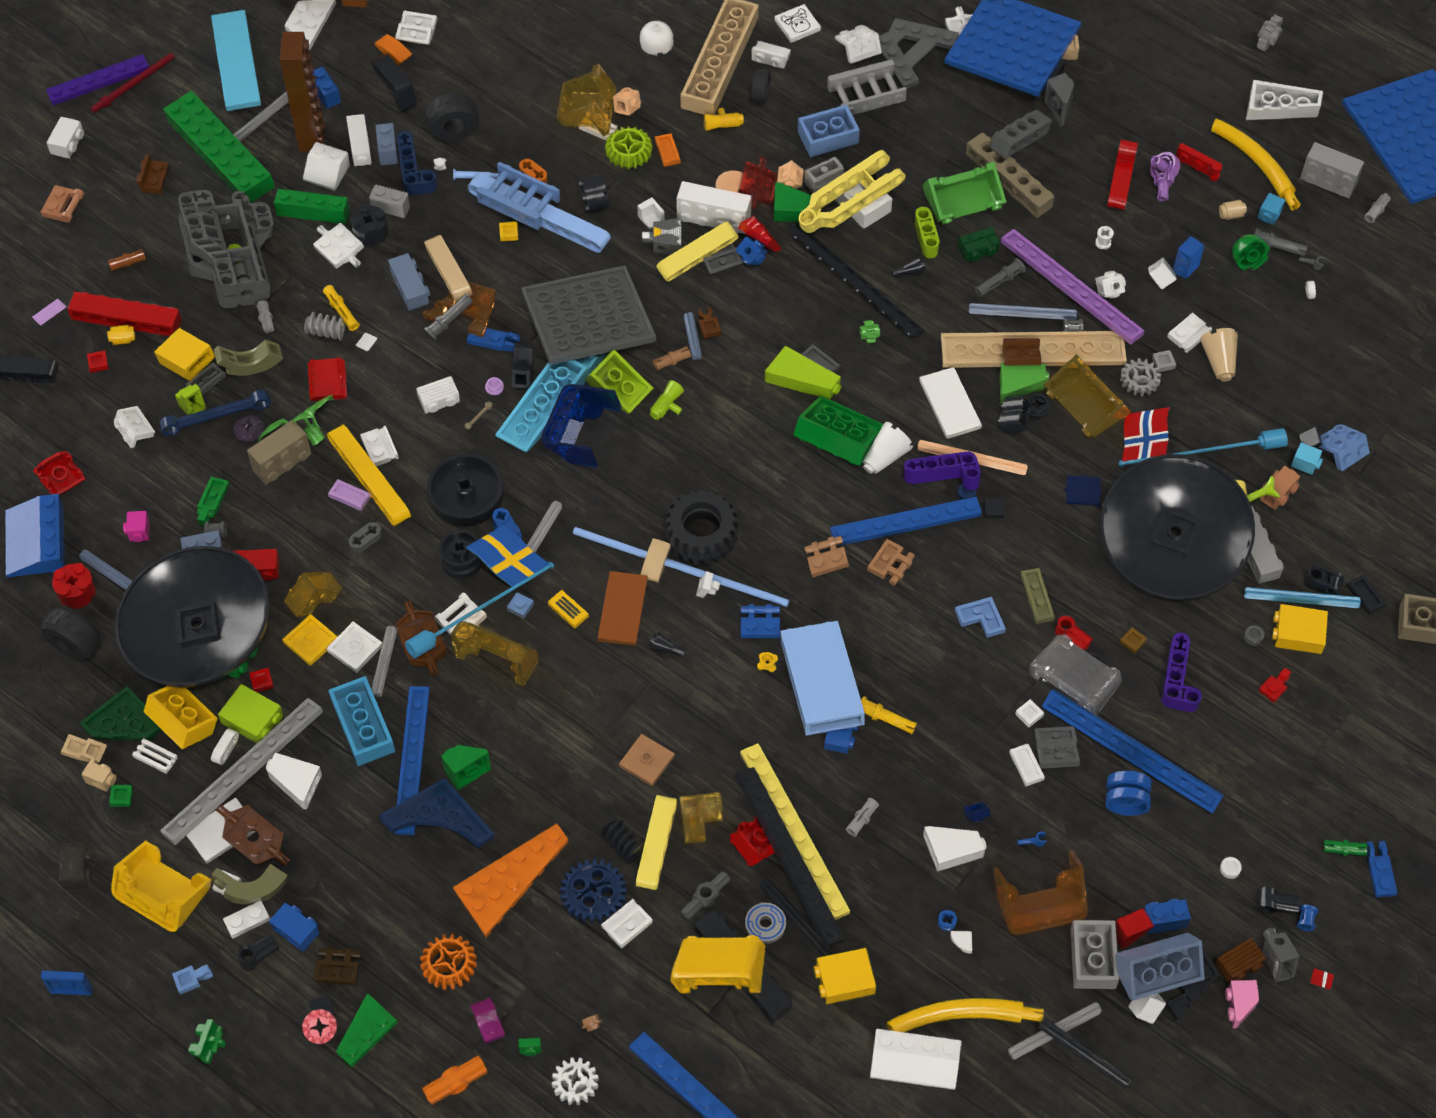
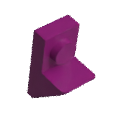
M490 998L470 1005L485 1044L505 1036L496 1008Z

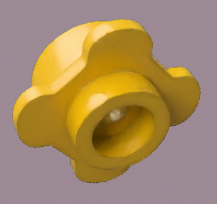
M770 652L759 654L760 661L757 664V668L774 672L776 670L775 663L778 661L777 655Z

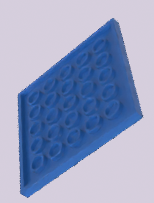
M981 0L947 54L945 64L1039 97L1047 84V80L1052 76L1079 31L1081 22L1019 0Z

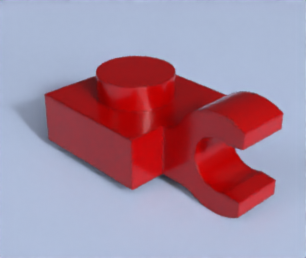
M1284 668L1277 678L1271 675L1259 688L1258 692L1275 703L1286 691L1287 686L1284 683L1290 678L1289 675L1292 672Z

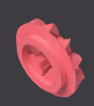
M321 1009L310 1012L305 1017L302 1025L305 1037L316 1044L330 1041L335 1035L337 1028L334 1016L330 1012ZM317 1018H320L322 1024L329 1025L322 1029V1036H320L318 1030L310 1029L317 1025Z

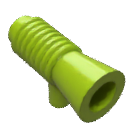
M670 380L663 394L660 395L650 409V416L655 420L663 418L669 409L679 415L682 408L673 403V401L684 392L683 387L677 382Z

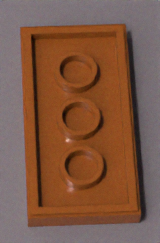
M609 572L597 638L599 642L636 646L648 581L647 575Z

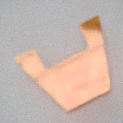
M467 281L473 294L468 297L473 300V303L461 314L475 318L468 327L469 333L484 337L496 292L494 289ZM448 292V296L445 299L434 303V307L429 311L425 310L422 313L424 319L434 322L437 316L441 317L446 310L450 309L456 303L451 293Z

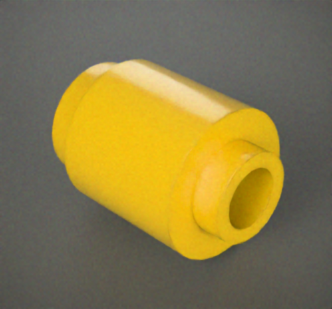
M115 326L110 328L111 331H107L108 340L113 345L128 344L131 341H135L133 326Z

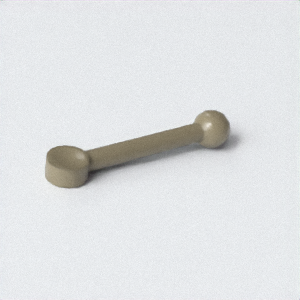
M486 402L485 407L470 422L465 424V428L470 430L473 423L487 410L492 409V403Z

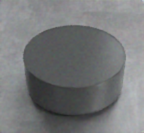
M1256 625L1249 626L1245 630L1244 640L1252 646L1262 643L1264 639L1263 629Z

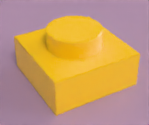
M517 222L499 223L500 241L518 240Z

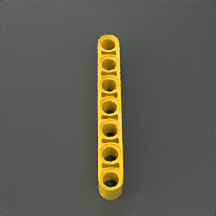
M343 424L328 432L327 437L366 491L370 493L372 499L390 523L396 526L410 518L411 514L406 505L347 427Z

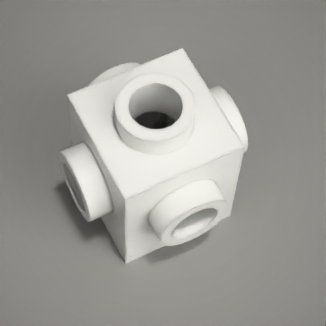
M1108 271L1104 273V276L1095 278L1099 296L1116 298L1120 296V293L1125 292L1124 286H1126V282L1122 274Z

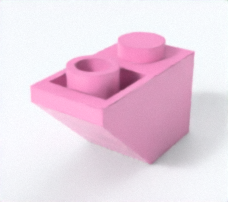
M1257 980L1231 981L1229 987L1225 989L1226 1001L1230 1003L1228 1020L1232 1021V1028H1237L1255 1009L1259 1001Z

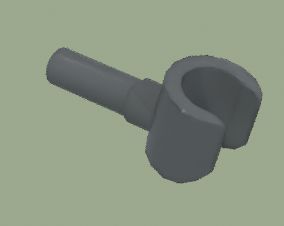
M1322 256L1317 257L1316 260L1300 257L1299 261L1313 265L1314 269L1321 270L1326 259Z

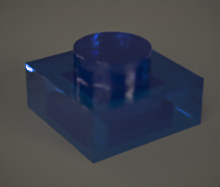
M983 802L964 807L965 815L971 821L978 822L984 820L985 817L991 816L989 808Z

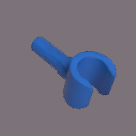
M1038 832L1034 838L1017 840L1018 845L1035 844L1037 847H1043L1047 840L1041 841L1039 838L1045 837L1046 833Z

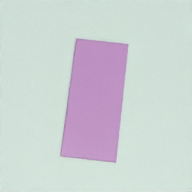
M56 299L32 318L41 326L65 309L66 306L59 299Z

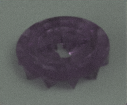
M250 414L247 417L242 416L240 420H236V424L233 426L236 437L242 441L256 440L264 431L262 420ZM248 424H251V427L247 432L245 427H247Z

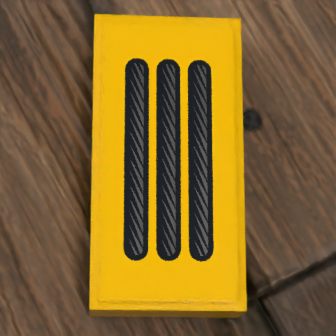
M563 590L548 601V605L574 629L589 617V614Z

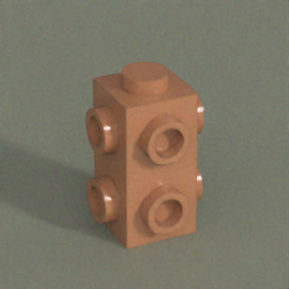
M1286 466L1280 471L1276 470L1273 474L1274 490L1279 493L1280 498L1271 495L1260 497L1262 502L1274 510L1279 505L1283 506L1289 498L1288 495L1290 493L1294 494L1300 486L1298 484L1300 475Z

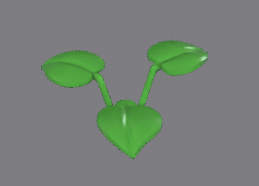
M332 395L316 402L291 421L292 423L302 419L305 421L307 427L304 431L313 446L325 438L319 429L320 427L316 422L314 413L326 401L334 400ZM282 418L272 423L262 432L258 441L260 442L264 435L273 431L278 426L287 424L288 421ZM307 418H312L313 423L310 424Z

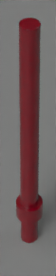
M169 53L108 96L105 95L100 98L99 102L90 107L91 112L94 114L101 108H106L117 97L175 59L173 53Z

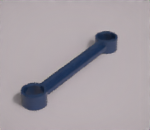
M258 390L253 392L250 398L179 418L172 415L163 417L159 424L162 433L166 436L177 434L180 428L250 408L255 410L266 409L270 406L271 401L267 391Z

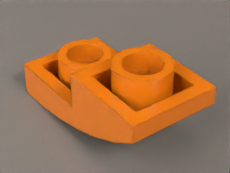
M388 34L374 44L384 55L388 54L398 66L412 56V53L403 44Z

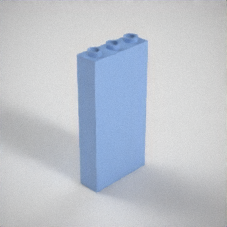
M838 621L780 631L781 646L805 734L811 735L864 725L865 713Z

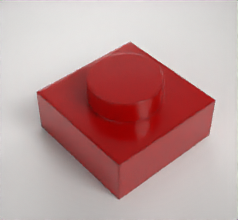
M105 350L87 354L90 373L109 369Z
M269 668L249 673L255 692L274 688Z

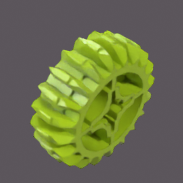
M629 126L627 129L621 127L620 131L615 129L614 133H610L609 138L606 140V156L609 158L610 163L614 162L615 167L620 165L621 169L623 167H627L628 170L630 167L636 169L637 165L642 166L643 162H647L651 156V139L647 133H643L642 129L637 130L636 126L633 129H630Z

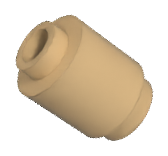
M1241 200L1225 202L1223 205H1219L1221 219L1241 218L1247 212L1246 204L1242 203Z

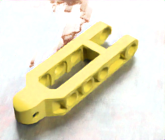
M884 150L874 153L811 195L809 206L799 215L801 229L807 233H812L820 227H836L900 185L905 179V174L899 168L889 174L886 173L875 181L871 175L885 167L890 157ZM861 183L864 186L865 190L860 193L857 192L853 198L845 203L842 202L839 207L830 213L821 212L822 207L857 184Z

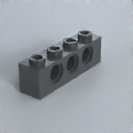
M1036 109L1017 119L1014 123L1005 126L1004 129L996 131L992 136L993 141L990 147L1007 159L1046 135L1052 120Z

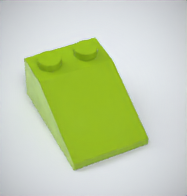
M615 350L611 351L584 379L599 394L628 414L653 389Z

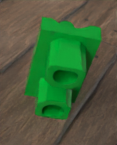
M207 1019V1022L204 1024H198L196 1035L201 1037L199 1043L193 1042L188 1050L190 1054L210 1064L213 1054H216L217 1049L225 1048L226 1042L221 1039L223 1028L215 1024V1021Z

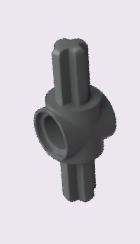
M721 872L711 882L707 881L700 884L692 895L693 899L681 910L682 915L690 919L701 908L711 907L715 899L720 895L719 891L730 881L728 874ZM709 893L711 896L704 898L701 894Z

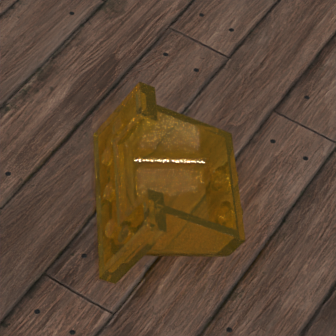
M599 64L593 66L592 72L563 83L557 119L563 126L596 127L605 136L610 132L614 107L613 96L616 94L617 87Z

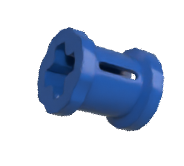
M1301 905L1299 908L1301 912L1300 921L1297 923V928L1304 931H1314L1316 927L1314 924L1315 915L1318 914V909L1312 905Z

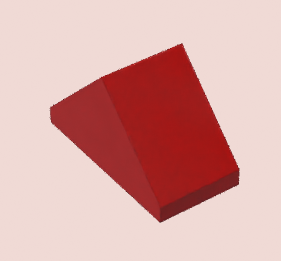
M1140 909L1117 919L1115 923L1116 941L1121 949H1124L1155 927L1145 909Z

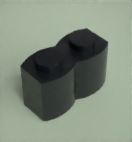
M1026 394L1005 397L1001 404L1002 412L998 418L999 428L1004 434L1025 431L1031 411V400Z

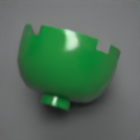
M1247 234L1235 242L1232 256L1238 267L1242 270L1247 271L1246 268L1250 267L1255 270L1268 259L1267 253L1268 250L1270 251V248L1266 241L1258 235Z

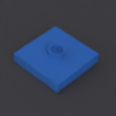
M42 971L41 979L51 994L92 995L93 987L85 973Z

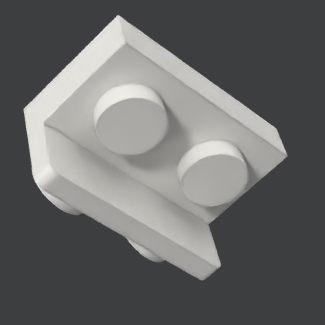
M758 41L756 47L752 48V60L784 69L791 49Z
M138 406L117 411L114 425L130 448L135 447L137 440L154 436V429Z

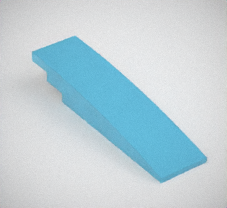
M245 10L211 15L226 110L260 106L259 87Z
M607 353L552 365L548 362L495 436L527 453L585 384L586 381L584 379L603 360Z

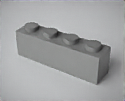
M1251 506L1255 520V538L1247 562L1257 583L1261 584L1279 579L1283 570V563L1278 559L1275 547L1268 539L1267 530L1260 523L1259 514Z

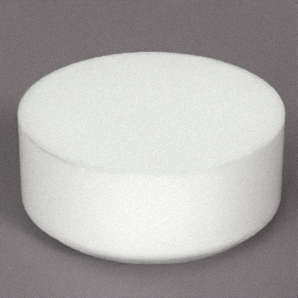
M1307 281L1305 284L1307 299H1315L1314 281Z
M1227 857L1220 865V872L1224 877L1234 879L1241 872V863L1236 858Z

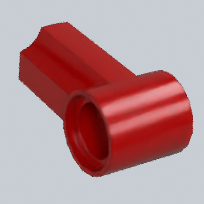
M1062 616L1059 618L1055 628V635L1061 640H1067L1080 652H1084L1092 643L1093 638L1076 626L1072 617Z

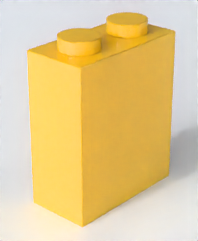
M180 328L154 351L161 365L189 381L215 358L209 344Z
M1281 604L1279 610L1275 611L1273 622L1276 623V628H1273L1272 639H1275V647L1322 654L1326 645L1328 611Z
M866 948L817 958L814 973L816 979L820 978L819 993L821 998H825L826 1004L875 994L876 984Z

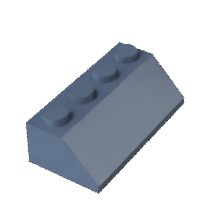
M1190 933L1116 953L1117 973L1132 1001L1205 979L1202 940Z

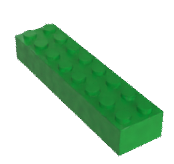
M192 90L163 108L168 123L233 192H245L249 202L252 203L275 188L271 174Z

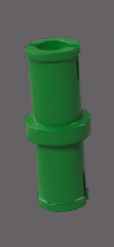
M1324 840V853H1340L1342 856H1347L1348 854L1366 856L1367 843L1348 842V840H1343V842Z

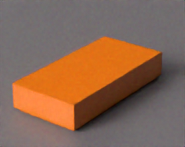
M672 133L656 136L655 143L663 167L680 164V157Z

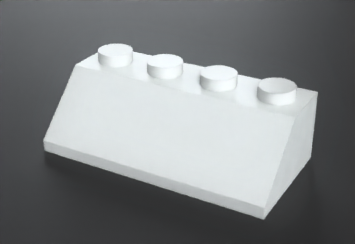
M876 1029L870 1078L955 1090L961 1040Z

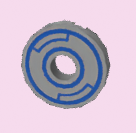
M760 903L748 911L745 917V929L748 935L758 936L764 944H770L777 941L784 934L786 917L778 906L771 903ZM763 919H767L771 922V925L764 928L760 925V922Z

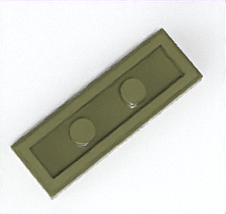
M1040 568L1021 571V579L1035 624L1054 621L1055 616Z

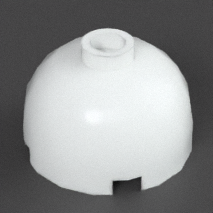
M661 21L647 23L640 32L642 50L651 55H657V53L661 52L665 54L671 50L673 46V33L670 27Z

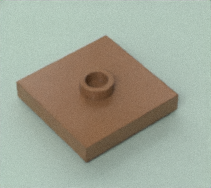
M641 734L621 760L619 767L648 785L653 786L675 757V754Z

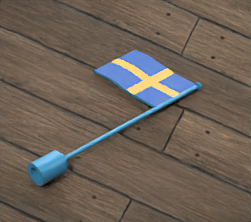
M504 525L467 546L466 549L477 555L496 576L509 584L511 588L433 634L431 631L424 630L407 640L405 647L408 653L415 659L436 646L435 642L438 635L549 568L553 569L554 564L546 562L534 553L516 533Z

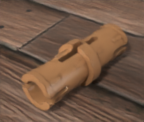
M685 346L674 352L669 351L667 355L653 359L654 367L658 371L666 366H674L677 362L690 358L691 354L687 350L688 347Z

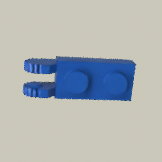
M472 325L467 337V343L499 351L514 352V346L516 345L514 343L519 342L521 337L512 332L507 333Z
M1367 842V862L1375 897L1396 896L1398 892L1390 858L1387 855L1386 842H1379L1380 856H1375L1373 843Z

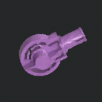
M1163 152L1153 156L1151 159L1150 173L1154 178V185L1158 187V201L1168 200L1169 187L1174 183V177H1176L1180 170V160L1171 152Z

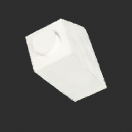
M274 753L273 758L269 759L266 765L269 778L299 806L307 810L322 776L320 766Z
M931 826L924 828L923 836L937 871L983 858L985 849H987L986 842L983 837L980 838L978 831Z

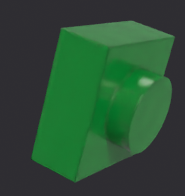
M111 785L110 806L131 807L132 785Z
M540 1038L519 1039L520 1054L535 1056L537 1053H541Z

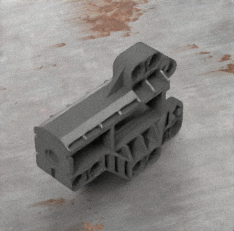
M208 190L181 193L178 197L180 208L179 225L186 248V257L191 276L213 281L218 302L223 308L237 307L238 304L247 306L253 305L255 302L266 301L270 297V283L260 248L267 239L273 236V218L269 206L264 202L250 203L248 196L243 191L233 193L232 204L217 206L214 203L212 193ZM189 199L191 200V202L185 204L182 202V200ZM238 229L243 247L227 249L222 231Z

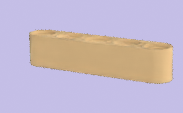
M438 235L424 241L428 254L454 300L457 302L465 293L468 296L473 295L466 278L442 236Z

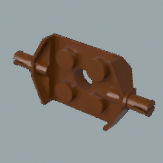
M408 600V603L407 601L404 602L407 613L395 625L409 664L417 667L426 666L429 668L432 676H434V672L437 675L439 671L437 670L436 662L442 659L447 652L441 634L436 637V646L416 659L408 653L405 647L407 640L424 630L431 631L433 634L439 631L433 612L415 610L412 601Z
M222 804L216 808L215 811L222 815L225 820L222 838L258 866L272 859H277L284 866L290 862L291 859L286 857L280 850L284 832L279 831L254 811L250 805L234 811H229ZM255 831L258 833L259 838L257 841L251 842L247 839V834Z

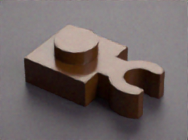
M708 307L707 314H703L701 309H699V327L703 339L721 335L717 317H712V309Z

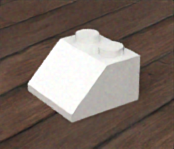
M315 142L307 157L303 181L335 191L350 166L348 152Z

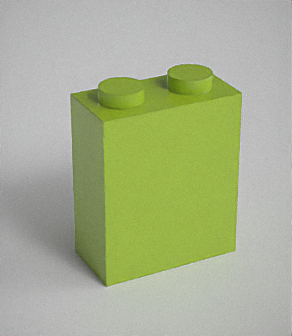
M242 684L218 713L221 724L237 731L255 743L262 740L275 724H279L283 716L280 705Z

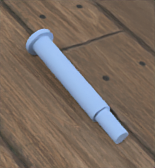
M453 170V180L456 178L473 179L477 173H483L491 178H497L499 175L498 173Z

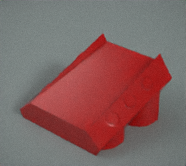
M755 216L742 221L738 226V229L745 232V235L759 240L772 251L777 252L782 249L766 227Z
M340 357L321 360L311 359L308 362L310 400L320 401L329 395H332L334 399H346L347 375L345 360Z
M66 451L55 453L40 462L33 470L50 494H59V496L86 480L80 468L73 462L72 456Z
M757 817L750 823H740L737 830L730 834L731 844L736 847L745 859L747 866H753L775 853Z

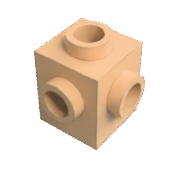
M623 88L613 96L616 113L629 116L641 107L639 91Z
M790 161L779 167L777 182L798 189L802 186L804 170L793 161Z

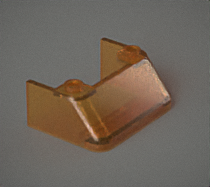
M1073 850L1069 851L1071 869L1060 872L1056 878L1057 887L1018 896L1016 887L1012 884H1007L998 867L994 868L997 897L1006 926L1013 935H1022L1073 923V920H1083L1087 916L1088 906L1083 864Z

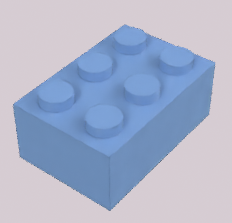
M847 105L798 118V134L810 157L859 143L860 130Z

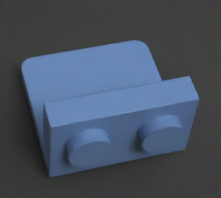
M1336 425L1333 429L1321 435L1323 445L1319 446V448L1334 454L1336 467L1340 471L1345 470L1370 453L1366 434L1345 425Z

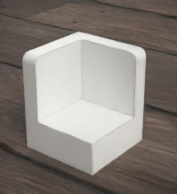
M653 198L637 205L638 217L649 230L653 229L655 221L664 220V211Z
M1164 258L1148 267L1149 274L1161 289L1177 280L1175 272Z
M1157 993L1131 1001L1129 1008L1137 1018L1154 1023L1166 1003Z

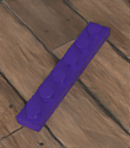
M142 54L48 88L46 92L54 106L139 75L149 68V65Z

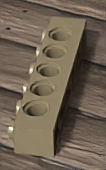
M982 132L967 142L966 154L980 167H986L985 164L995 162L1002 187L1036 218L1053 207L1054 196L1052 192L1044 188L1014 158L1008 157L1006 159L990 147L993 141L990 137H987Z

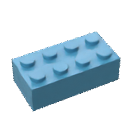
M366 676L328 690L357 766L395 752L392 738Z

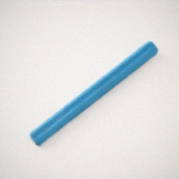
M1245 587L1244 598L1349 608H1359L1361 603L1360 597L1253 587Z

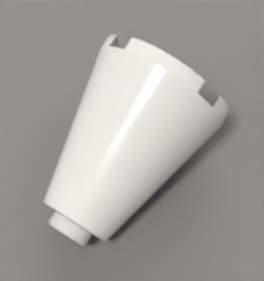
M890 422L883 424L863 460V468L870 474H877L913 448V445H910L912 442L907 435L898 427L895 430L891 428L893 424Z

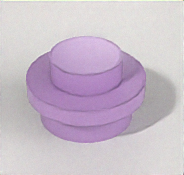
M493 377L486 382L485 389L490 395H498L503 391L504 384L499 378Z

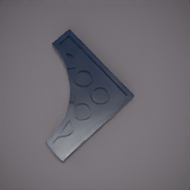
M445 778L380 814L381 822L391 833L410 826H439L459 833L471 841L477 848L494 838V833Z

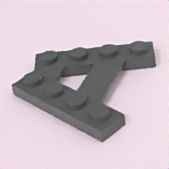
M895 18L890 31L879 36L881 54L886 61L893 60L896 79L902 88L906 87L908 89L919 84V79L912 68L935 46L951 49L959 37V32ZM902 39L916 41L917 43L905 55H903L897 45Z

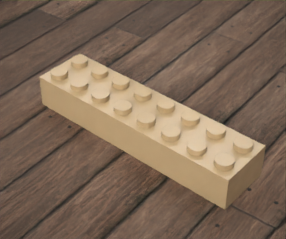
M724 0L681 93V109L703 115H715L758 20L759 4L744 0Z

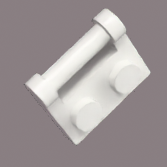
M462 593L458 596V600L441 614L438 613L434 619L444 628L478 606L465 593ZM465 605L467 607L450 622L446 621L461 606ZM480 610L448 629L447 632L459 642L487 618L486 613Z

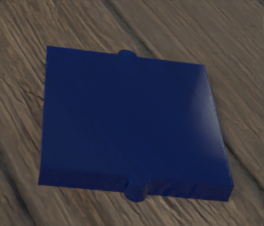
M1067 475V487L1065 488V492H1067L1066 504L1100 506V494L1102 493L1100 478Z

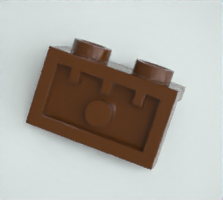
M150 154L145 155L144 160L141 161L140 174L136 178L141 192L162 194L170 167L169 162L153 161Z
M1004 338L1002 347L1004 365H1041L1040 339Z

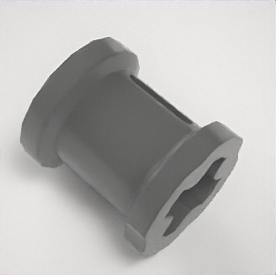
M1079 318V320L1063 319V332L1083 331L1082 318Z
M225 521L221 523L205 522L204 533L219 530L220 536L226 538L227 526Z

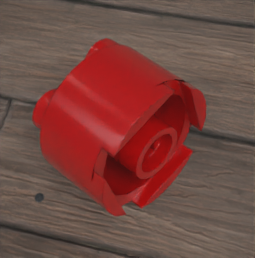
M81 563L66 565L57 569L53 574L52 585L62 605L69 606L72 609L87 606L96 594L93 578L89 570Z

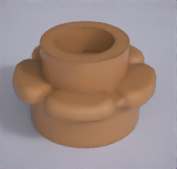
M598 1015L582 1020V1029L587 1028L588 1032L600 1028L599 1024L602 1020H599Z

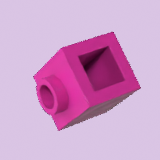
M127 512V522L123 524L124 534L128 535L129 541L141 542L149 540L150 520L147 512Z

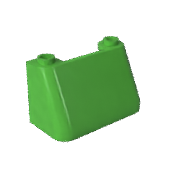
M995 162L985 164L986 167H978L972 171L945 178L940 177L938 180L937 177L930 178L922 185L938 222H942V225L951 223L952 219L989 209L992 211L1002 209L1001 205L1006 203Z

